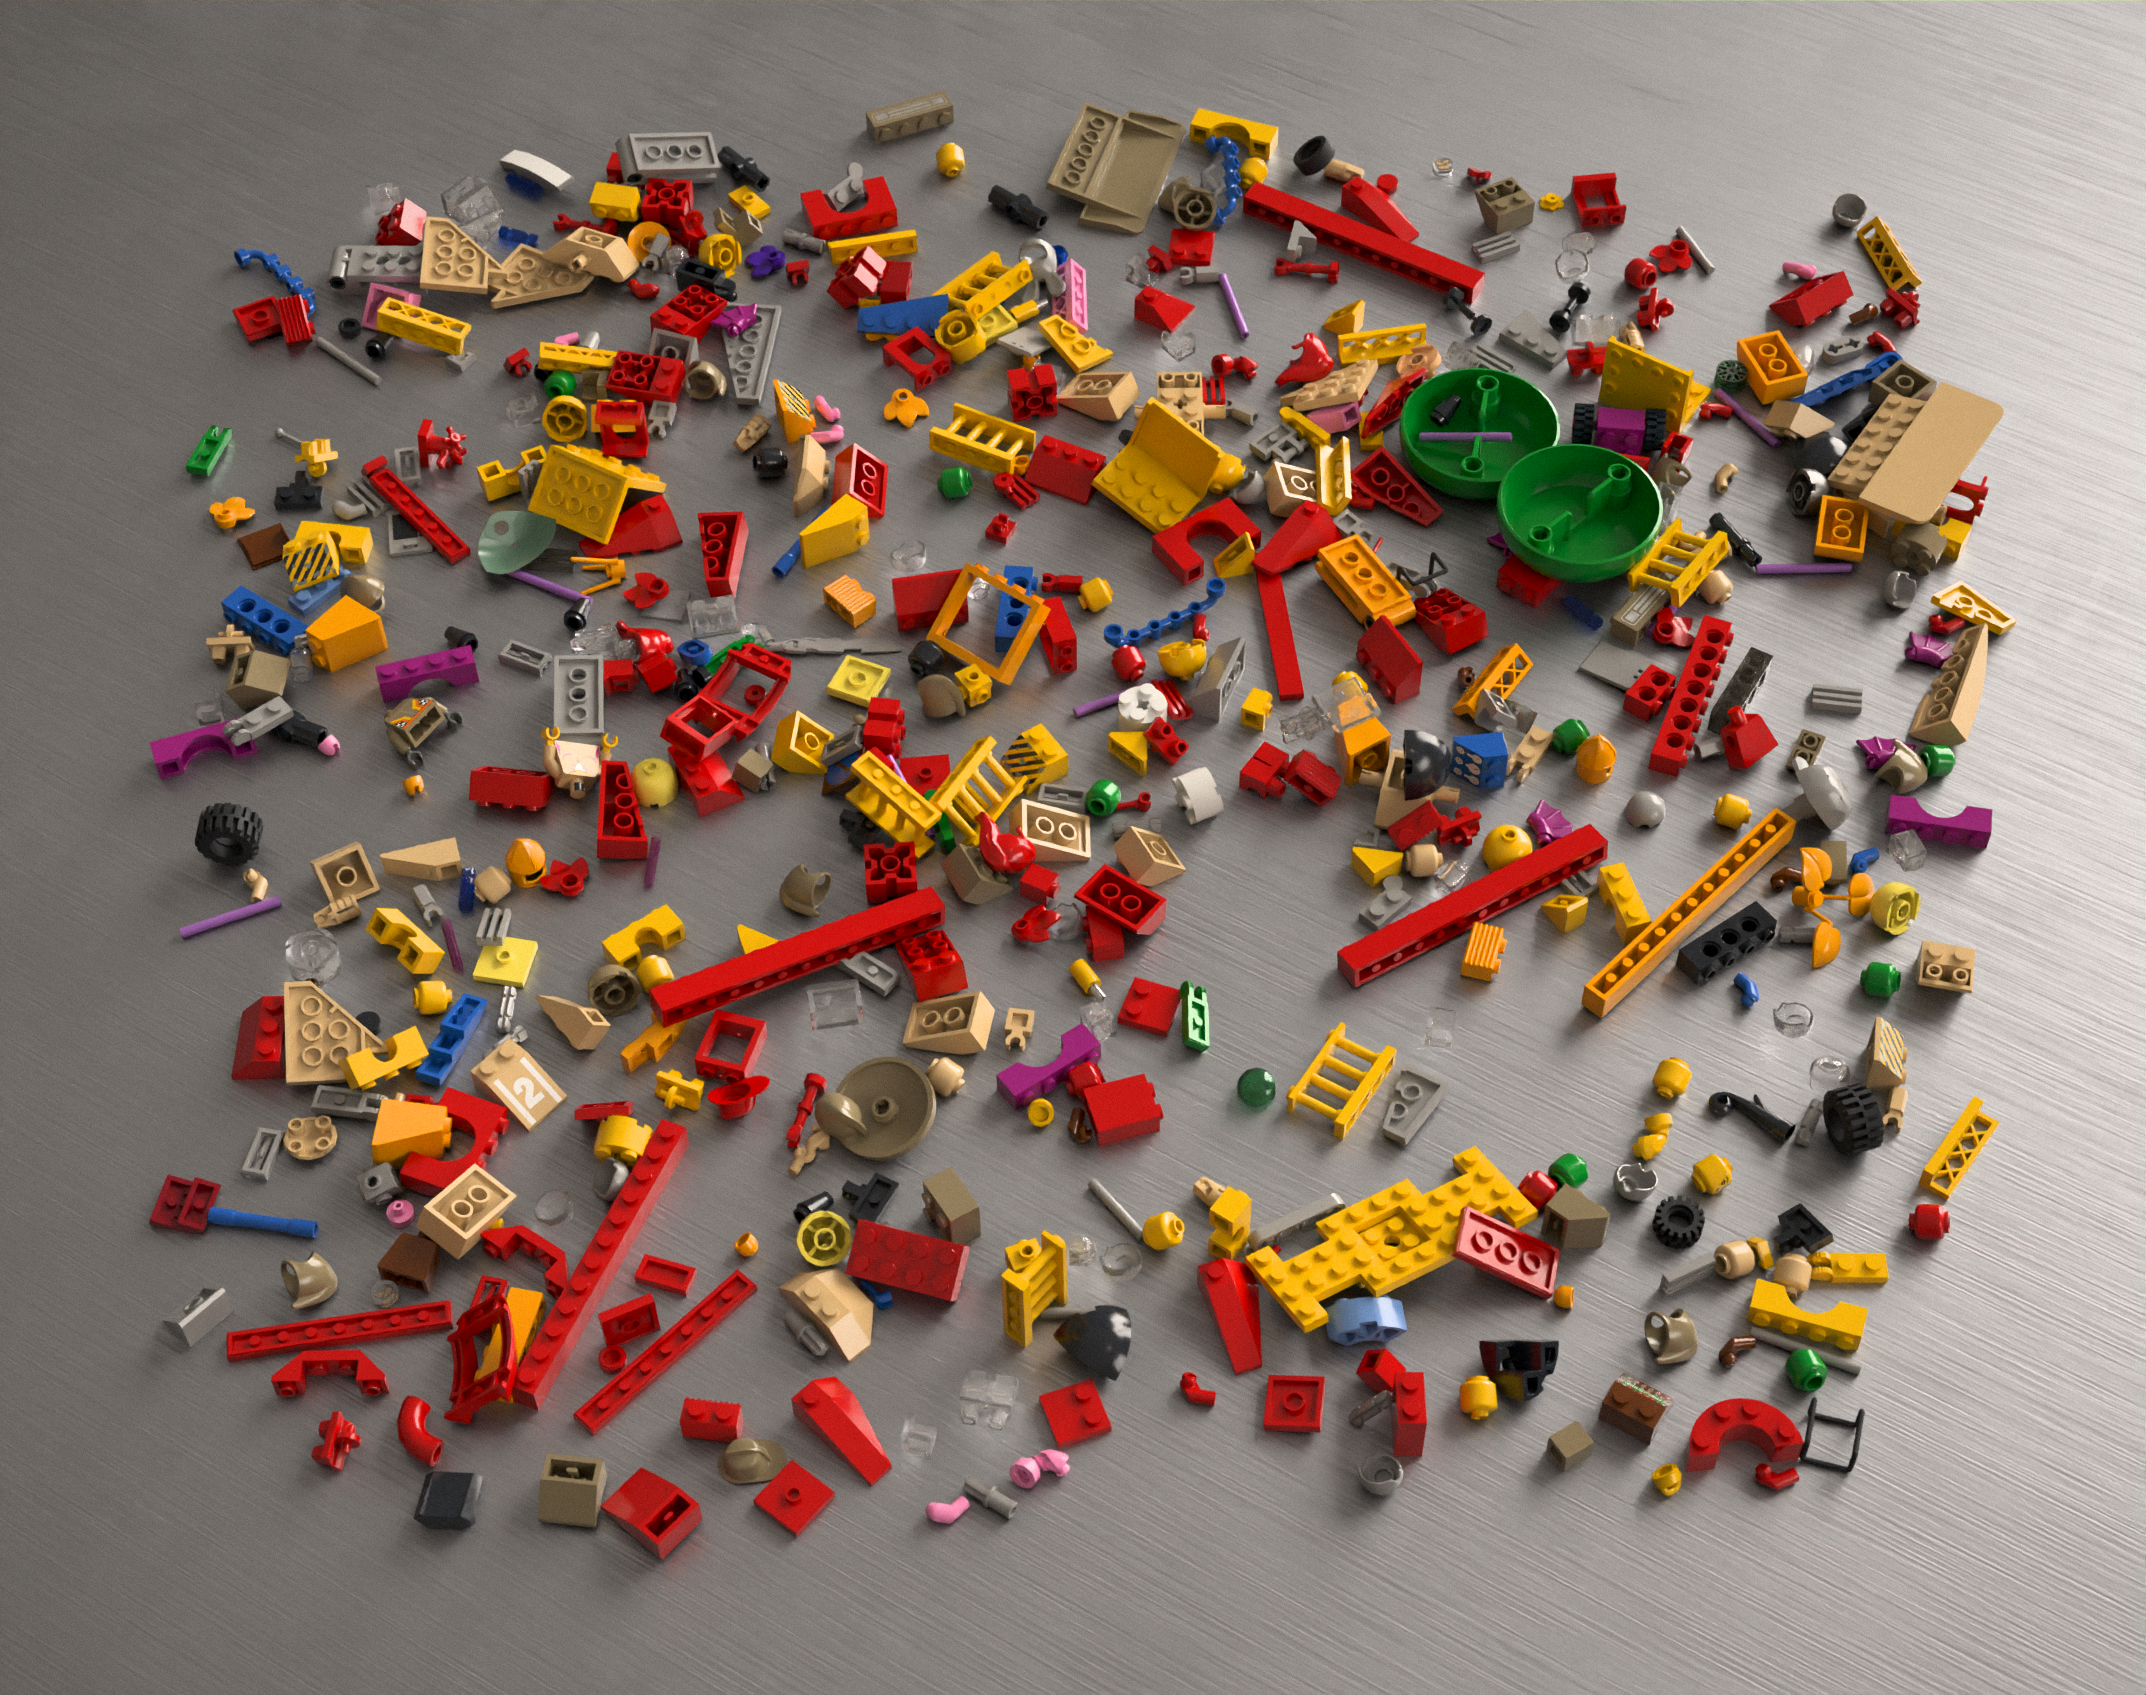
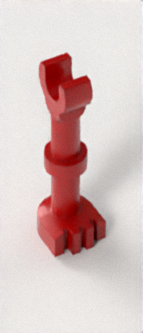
M560 213L557 215L559 221H553L554 229L558 231L586 227L616 236L618 233L616 230L617 223L612 218H608L604 225H598L588 220H571L567 215Z
M1276 258L1274 273L1279 276L1290 272L1305 273V275H1312V273L1328 274V281L1337 284L1339 262L1332 261L1327 266L1313 265L1312 262H1306V264L1291 263L1284 258Z
M808 1073L804 1080L806 1092L802 1102L798 1103L796 1108L797 1116L787 1132L786 1140H789L787 1147L795 1149L799 1147L804 1124L807 1117L813 1111L812 1104L816 1095H822L826 1092V1079L816 1073Z

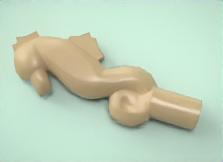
M819 1125L811 1127V1131L815 1134L808 1138L806 1148L798 1147L795 1149V1160L788 1169L791 1175L797 1176L804 1164L810 1163L815 1158L816 1149L829 1148V1138L831 1135L825 1133Z

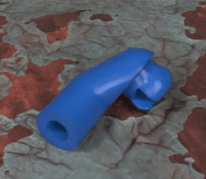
M1874 847L1855 853L1850 863L1851 871L1854 874L1866 872L1867 863L1879 859L1878 849Z
M1743 972L1738 973L1733 982L1745 992L1740 1000L1747 1007H1752L1754 1002L1759 1000V988Z

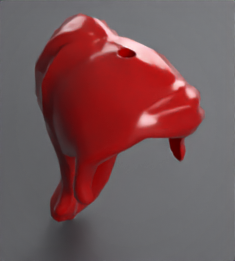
M1306 333L1301 343L1291 346L1292 349L1303 347V353L1296 360H1290L1289 363L1293 366L1284 370L1274 383L1278 387H1282L1288 382H1315L1327 377L1334 367V362L1328 355L1324 342L1317 338L1314 333Z
M618 621L615 625L620 637L629 644L637 646L639 659L637 661L633 660L634 666L660 652L666 656L674 649L673 641L665 631L627 627L623 621Z
M982 811L974 816V821L980 825V852L985 863L992 870L1013 874L1024 870L1036 859V849L1032 842L1024 836L1020 826L1016 828L1019 836H1014L1010 833L1000 834L998 826L986 812Z

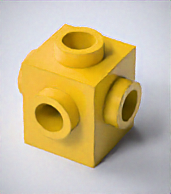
M975 663L954 673L955 685L959 688L963 700L970 707L991 698L992 680Z
M1037 1239L1021 1240L1015 1245L1005 1248V1263L1010 1270L1016 1274L1022 1273L1040 1254L1041 1247Z

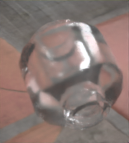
M672 245L663 250L661 254L662 268L669 277L676 278L675 270L686 257L689 258V254L684 247Z
M1459 859L1446 860L1434 874V881L1437 884L1435 889L1441 895L1447 896L1451 892L1469 885L1471 882L1470 868Z

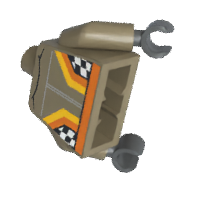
M431 697L422 699L407 698L394 710L389 709L386 711L384 723L387 726L386 733L390 743L402 755L406 754L408 756L409 766L416 770L417 766L413 760L418 759L424 764L421 752L412 751L411 749L416 748L445 718L447 719L448 728L454 731L457 730V722L462 724V715L458 711L448 712L447 707Z

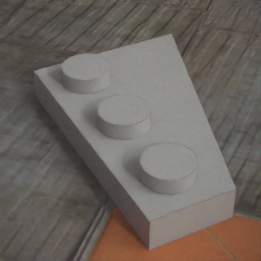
M1527 309L1499 333L1500 340L1552 370L1566 358V350Z
M1403 1064L1399 1082H1397L1395 1087V1095L1392 1103H1390L1382 1128L1383 1135L1407 1145L1449 1091L1448 1084Z

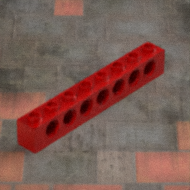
M1704 615L1652 749L1648 769L1677 777L1680 768L1685 769L1689 757L1686 751H1692L1695 737L1692 735L1699 732L1702 719H1699L1700 715L1705 716L1709 703L1706 701V698H1712L1715 684H1712L1713 680L1718 681L1722 667H1719V664L1725 663L1728 650H1725L1726 646L1731 647L1734 633H1731L1732 622Z

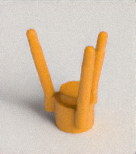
M570 558L572 562L605 564L582 566V570H606V577H611L609 581L581 591L580 593L583 595L614 584H621L620 579L626 578L624 559Z

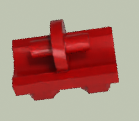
M690 210L685 214V217L682 215L677 217V222L681 229L680 235L686 239L685 246L688 249H699L701 240L704 241L708 236L702 224L704 217L699 210Z
M1657 287L1651 288L1650 295L1639 296L1641 311H1637L1639 326L1650 325L1652 332L1659 331L1660 317L1666 318L1674 312L1672 301L1667 298L1658 299Z
M1891 287L1885 291L1886 298L1880 304V311L1886 316L1897 311L1898 314L1894 316V321L1900 328H1904L1910 323L1916 326L1920 322L1917 318L1918 308L1920 307V304L1917 302L1919 299L1918 293L1915 291L1908 294L1902 292L1899 295Z
M1587 341L1585 348L1567 350L1566 357L1571 374L1573 376L1581 375L1584 369H1591L1594 374H1602L1607 347H1593L1592 341Z
M1160 716L1156 717L1151 726L1142 734L1149 741V748L1153 752L1158 751L1170 766L1175 765L1189 748L1185 740H1181L1174 733L1173 727L1169 722H1165Z
M1464 806L1455 811L1456 819L1450 821L1447 815H1441L1443 826H1439L1436 829L1437 843L1443 846L1451 842L1454 844L1461 842L1464 847L1471 846L1472 837L1477 836V832L1480 831L1479 820L1482 818L1478 810L1472 812L1467 806Z
M340 1411L332 1412L330 1420L320 1421L318 1432L325 1442L324 1445L313 1447L311 1454L315 1462L328 1465L334 1471H342L346 1455H349L350 1449L358 1448L361 1443V1438L355 1434L356 1427H354L352 1422L344 1419Z

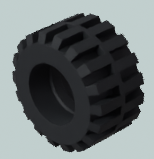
M216 803L214 806L210 805L206 807V810H202L199 816L195 846L199 853H203L204 857L212 859L216 863L220 862L225 865L248 863L249 860L255 859V856L259 853L263 821L261 818H258L259 815L256 812H252L250 808L242 807L239 804Z
M1855 1083L1827 1091L1823 1100V1117L1829 1137L1837 1150L1844 1156H1851L1880 1147L1884 1139L1883 1118L1879 1105L1869 1088L1864 1084Z

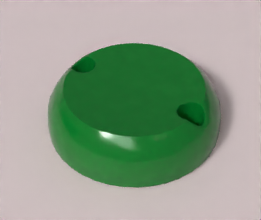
M1458 369L1430 378L1409 395L1400 417V444L1411 468L1432 488L1454 498L1494 501L1497 500L1499 487L1504 475L1517 461L1537 450L1559 445L1560 421L1557 411L1549 398L1528 381L1513 374L1493 369ZM1452 393L1457 395L1462 403L1459 405L1449 425H1445L1443 428L1438 427L1429 418L1431 409ZM1511 432L1512 441L1482 442V436L1475 435L1473 442H1420L1419 436L1420 433Z
M1584 444L1550 446L1526 455L1517 461L1504 475L1496 501L1498 528L1514 555L1534 571L1548 578L1569 583L1600 582L1616 577L1634 567L1653 547L1660 531L1663 515L1660 492L1652 478L1643 468L1634 461L1612 450Z

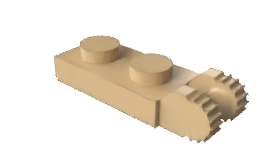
M1533 725L1508 760L1505 776H1509L1514 768L1518 767L1520 770L1517 773L1516 780L1522 783L1528 774L1533 772L1552 745L1553 734Z

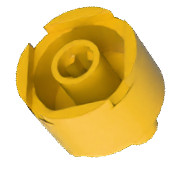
M953 310L939 320V326L935 329L936 340L942 348L951 354V360L956 364H962L965 361L971 360L986 349L985 333L971 312Z
M608 1116L607 1121L602 1119L600 1122L593 1154L601 1160L600 1164L607 1157H612L623 1162L628 1170L632 1171L639 1157L643 1155L645 1147L653 1135V1130L646 1124L644 1128L636 1125L637 1120L630 1117Z

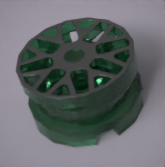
M1736 360L1720 362L1717 365L1714 378L1715 388H1721L1724 392H1731V395L1742 392V389L1745 388L1748 373L1746 366Z

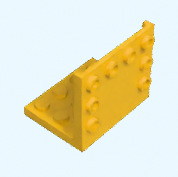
M1613 335L1607 342L1598 399L1618 409L1645 410V413L1647 408L1666 409V430L1680 434L1698 412L1701 405L1709 398L1712 389L1693 381L1694 371L1691 369L1688 372L1616 341V337Z
M1151 397L1145 404L1128 444L1093 479L1091 485L1156 534L1175 525L1179 521H1183L1203 500L1226 453L1219 446L1205 438L1199 431L1184 422L1181 417L1171 412L1163 403Z
M567 444V447L550 445L527 510L556 519V523L603 544H608L628 488L664 493L667 484L659 481L660 477L655 474L640 472L641 469L630 464L627 467L622 465V460L612 456L605 458L602 456L603 452L597 449H588L583 446L577 447L571 444Z

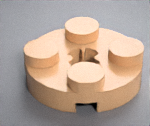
M1422 344L1412 348V353L1407 357L1405 354L1402 355L1397 362L1396 368L1400 376L1425 368L1427 371L1424 380H1428L1434 377L1435 370L1441 363V356L1433 345Z

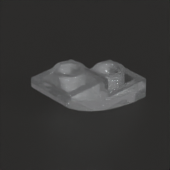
M633 638L612 642L611 650L588 655H603L604 667V661L633 659L634 663L639 659L641 651Z

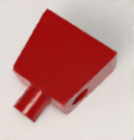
M1741 706L1732 707L1727 711L1731 723L1721 729L1720 734L1730 768L1747 769L1778 746L1776 739L1759 714H1744Z

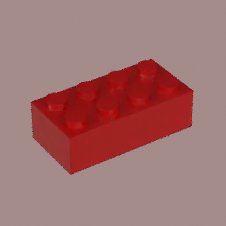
M858 1219L845 1274L949 1301H957L970 1246Z

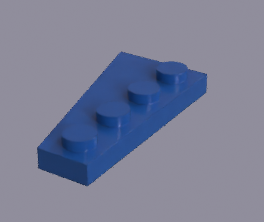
M949 293L860 308L858 312L857 333L901 336L917 326L929 337L936 338L935 329L939 326V320L948 313Z
M1879 366L1852 370L1788 402L1802 403L1807 407L1810 405L1816 406L1824 403L1828 397L1840 395L1844 390L1856 387L1862 382L1881 375Z

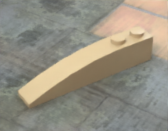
M1986 623L1967 628L1963 631L1951 651L1954 655L1945 661L1941 667L1943 670L1940 678H1934L1931 683L1932 691L1930 694H1925L1921 699L1909 732L1912 737L1936 745L1944 744L1948 747L1967 741L1979 707L1986 672L1988 626Z

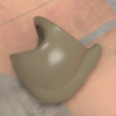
M1181 176L1171 182L1159 196L1158 205L1174 214V202L1177 196L1186 191L1187 188L1192 187L1189 183L1192 179L1191 176L1186 178Z
M700 360L693 361L688 366L683 386L691 397L708 399L716 392H718L719 396H723L727 388V381L716 366L707 361ZM687 379L692 390L687 387ZM700 386H708V389H700Z
M1667 453L1657 461L1648 474L1656 484L1661 498L1669 499L1678 497L1683 487L1692 479L1691 472L1679 462L1668 458ZM1675 469L1683 471L1687 477L1682 476Z
M352 575L341 581V599L346 595L369 609L370 606L381 598L382 605L373 612L379 614L385 608L383 596L384 583L378 578L371 575Z
M933 674L925 677L918 683V693L923 702L922 709L927 716L944 717L954 712H957L961 717L966 715L962 694L948 677Z
M1893 740L1892 744L1895 746L1894 753L1876 772L1874 777L1887 781L1895 794H1904L1919 788L1925 783L1928 769L1924 761L1913 750L1899 740Z
M801 863L789 872L781 884L779 890L780 899L787 907L794 911L818 917L820 914L816 911V908L821 905L829 891L831 875L826 871L809 874L805 864ZM825 875V882L822 885H817V881Z
M828 1093L817 1101L815 1105V1118L825 1133L834 1138H847L857 1132L866 1136L869 1135V1131L862 1123L860 1108L849 1097L841 1093Z
M314 1251L311 1252L308 1260L305 1262L283 1260L281 1263V1274L290 1296L296 1300L291 1304V1308L294 1310L318 1304L330 1298L337 1289L338 1280L332 1267L321 1255ZM287 1264L293 1269L295 1275L288 1272Z
M1676 1309L1670 1316L1659 1312H1650L1647 1315L1644 1324L1645 1335L1652 1351L1660 1355L1655 1358L1657 1364L1682 1362L1696 1354L1699 1344L1698 1335L1693 1321L1683 1309ZM1653 1316H1657L1664 1324L1659 1328H1655L1652 1326L1651 1319Z

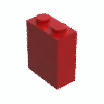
M1513 555L1498 570L1496 586L1536 608L1561 581L1548 578L1534 571Z
M1145 1074L1083 1089V1104L1098 1146L1160 1131V1120L1164 1118L1160 1104H1155L1154 1086L1152 1082H1147Z
M1395 1372L1392 1391L1394 1402L1391 1405L1393 1456H1422L1427 1427L1424 1372Z

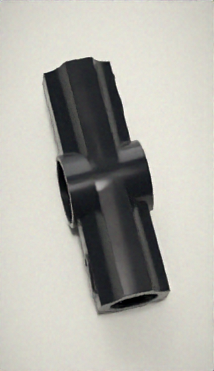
M729 146L722 147L717 155L718 161L729 169L731 177L735 181H745L758 192L765 191L770 183V178L757 168L755 160L751 157L743 158Z
M995 185L988 195V201L1003 209L1012 221L1021 219L1041 230L1049 220V213L1033 205L1031 199L1023 193L1017 196L1001 186Z
M293 710L294 716L271 729V731L276 732L286 742L298 740L316 748L328 735L326 727L307 721L301 713Z

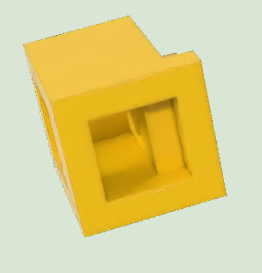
M1253 687L1241 707V724L1261 731L1264 730L1265 718H1269L1273 710V705L1271 704L1273 697L1271 693Z

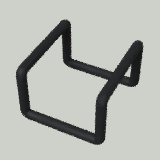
M1432 552L1428 576L1413 581L1404 568L1398 566L1396 579L1400 582L1402 574L1410 585L1417 586L1446 574L1448 567L1435 552ZM1436 560L1443 570L1433 573Z
M1813 1397L1807 1411L1809 1418L1800 1460L1849 1473L1853 1470L1858 1457L1865 1411L1864 1409L1859 1410L1855 1422L1815 1413L1817 1398ZM1814 1418L1856 1428L1852 1456L1848 1467L1806 1457L1810 1446Z

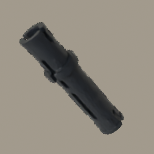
M1718 512V514L1715 513L1710 517L1709 523L1717 531L1727 533V540L1736 555L1741 556L1751 568L1761 563L1762 556L1753 549L1751 542L1747 538L1739 534L1722 513Z

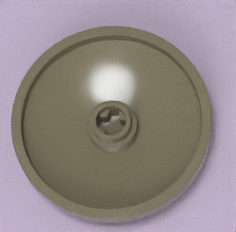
M878 1057L863 1062L844 1077L835 1092L849 1097L858 1105L862 1115V1123L869 1131L867 1136L857 1132L850 1137L838 1139L850 1152L866 1160L887 1161L907 1154L926 1137L935 1118L936 1097L932 1084L916 1065L902 1058Z

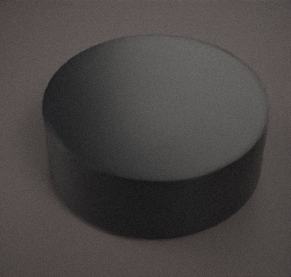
M346 318L338 324L339 334L345 339H353L361 334V325L357 319Z
M699 666L692 671L695 683L701 689L713 678L710 671L704 666Z
M366 1011L360 1013L355 1018L375 1036L381 1031L382 1023L377 1013Z

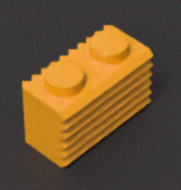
M846 574L823 588L824 602L854 628L875 616L876 599L870 592L866 593L857 580L850 579Z
M1473 922L1460 975L1491 982L1493 973L1498 974L1501 959H1498V954H1504L1507 939L1503 938L1504 929L1502 927L1498 928L1497 926L1493 927L1492 925L1488 926L1487 924L1483 925L1482 923Z

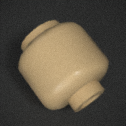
M1712 570L1697 589L1709 604L1719 603L1722 605L1732 597L1730 593L1733 589V584L1721 570Z
M1414 844L1410 847L1409 851L1405 852V869L1410 871L1413 877H1433L1436 875L1438 868L1443 866L1442 853H1437V849L1433 844Z
M490 866L474 879V885L477 888L473 892L482 902L488 900L490 903L495 904L510 892L511 887L509 884L512 881L500 867Z
M943 1057L940 1060L936 1058L925 1073L934 1091L944 1097L952 1092L957 1094L965 1083V1080L962 1079L964 1074L963 1068L947 1057Z
M1733 1240L1718 1246L1713 1256L1716 1260L1715 1264H1713L1714 1269L1718 1274L1727 1279H1735L1749 1274L1755 1264L1754 1251L1742 1240Z
M1785 1254L1784 1257L1776 1261L1772 1281L1773 1283L1785 1286L1787 1296L1796 1297L1797 1293H1803L1808 1290L1812 1273L1811 1265L1801 1255Z

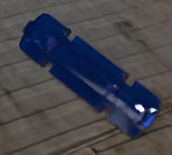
M508 172L505 177V181L508 184L516 186V188L529 194L531 193L535 197H540L543 192V188L540 185L532 183V181L520 175L517 176L513 172Z
M501 226L498 231L501 239L508 240L509 238V241L525 245L528 243L527 245L531 247H537L540 242L539 236L530 233L529 235L528 232L514 228L511 229L507 226Z
M1569 595L1564 599L1563 605L1568 610H1573L1572 613L1585 624L1589 623L1588 626L1597 631L1602 627L1603 619L1574 595Z
M464 867L462 869L461 876L463 878L461 879L460 898L458 900V907L461 912H470L473 909L474 879L477 875L474 867Z

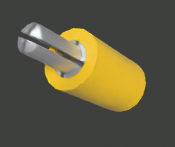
M1046 298L1036 303L1030 300L1019 306H1014L1008 310V313L1019 324L1037 316L1039 309L1048 306L1049 302Z
M1084 959L1073 962L1069 967V972L1086 994H1093L1098 1002L1104 1001L1106 996L1100 989L1102 983Z

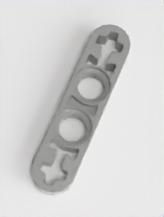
M1337 1193L1327 1195L1256 1229L1248 1236L1247 1242L1254 1252L1267 1246L1272 1248L1274 1245H1279L1315 1228L1316 1222L1345 1209L1346 1205Z

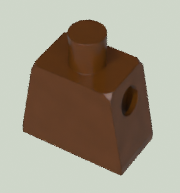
M419 1231L417 1236L402 1233L377 1265L381 1280L430 1294L441 1261V1252L438 1244L422 1231Z

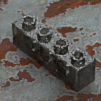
M1753 647L1750 648L1713 707L1707 730L1721 735V729L1731 723L1727 711L1732 707L1741 706L1744 714L1747 712L1770 674L1773 655Z

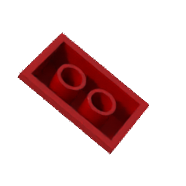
M1844 271L1815 277L1773 302L1769 307L1792 326L1802 324L1803 327H1806L1816 322V317L1820 318L1830 314L1831 308L1845 305L1847 303L1846 299L1854 294Z
M1044 435L1034 449L1024 481L1030 486L1086 506L1097 491L1091 483L1107 466V456Z
M851 444L839 453L835 459L831 506L847 494L867 506L868 518H882L885 514L888 465L857 444Z
M963 569L893 578V604L898 632L932 627ZM967 596L952 624L969 622Z
M1383 614L1358 640L1356 658L1369 671L1371 679L1380 685L1383 694L1389 697L1394 704H1397L1420 694L1423 661L1385 614Z
M674 746L667 748L669 763L675 769L679 783L699 818L745 800L744 794L735 779L732 778V774L718 750L698 763Z
M482 766L470 772L469 800L477 801L476 805L491 806L493 802L501 803L502 808H516V805H523L525 810L540 811V807L548 805L555 782L554 778L545 771Z
M1106 864L1074 894V898L1136 934L1151 935L1166 917L1167 899Z
M263 996L242 1011L231 1075L232 1079H285L284 996Z

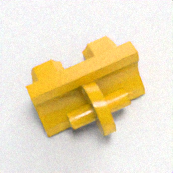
M330 439L300 442L301 454L294 455L295 462L308 461L307 469L313 477H321L326 473V460L338 458L337 451H330Z
M673 1069L668 1073L659 1071L656 1074L657 1086L654 1096L665 1099L664 1105L668 1109H673L678 1104L697 1112L701 1105V1096L704 1093V1081L695 1078L688 1082L682 1079L683 1076L680 1072Z

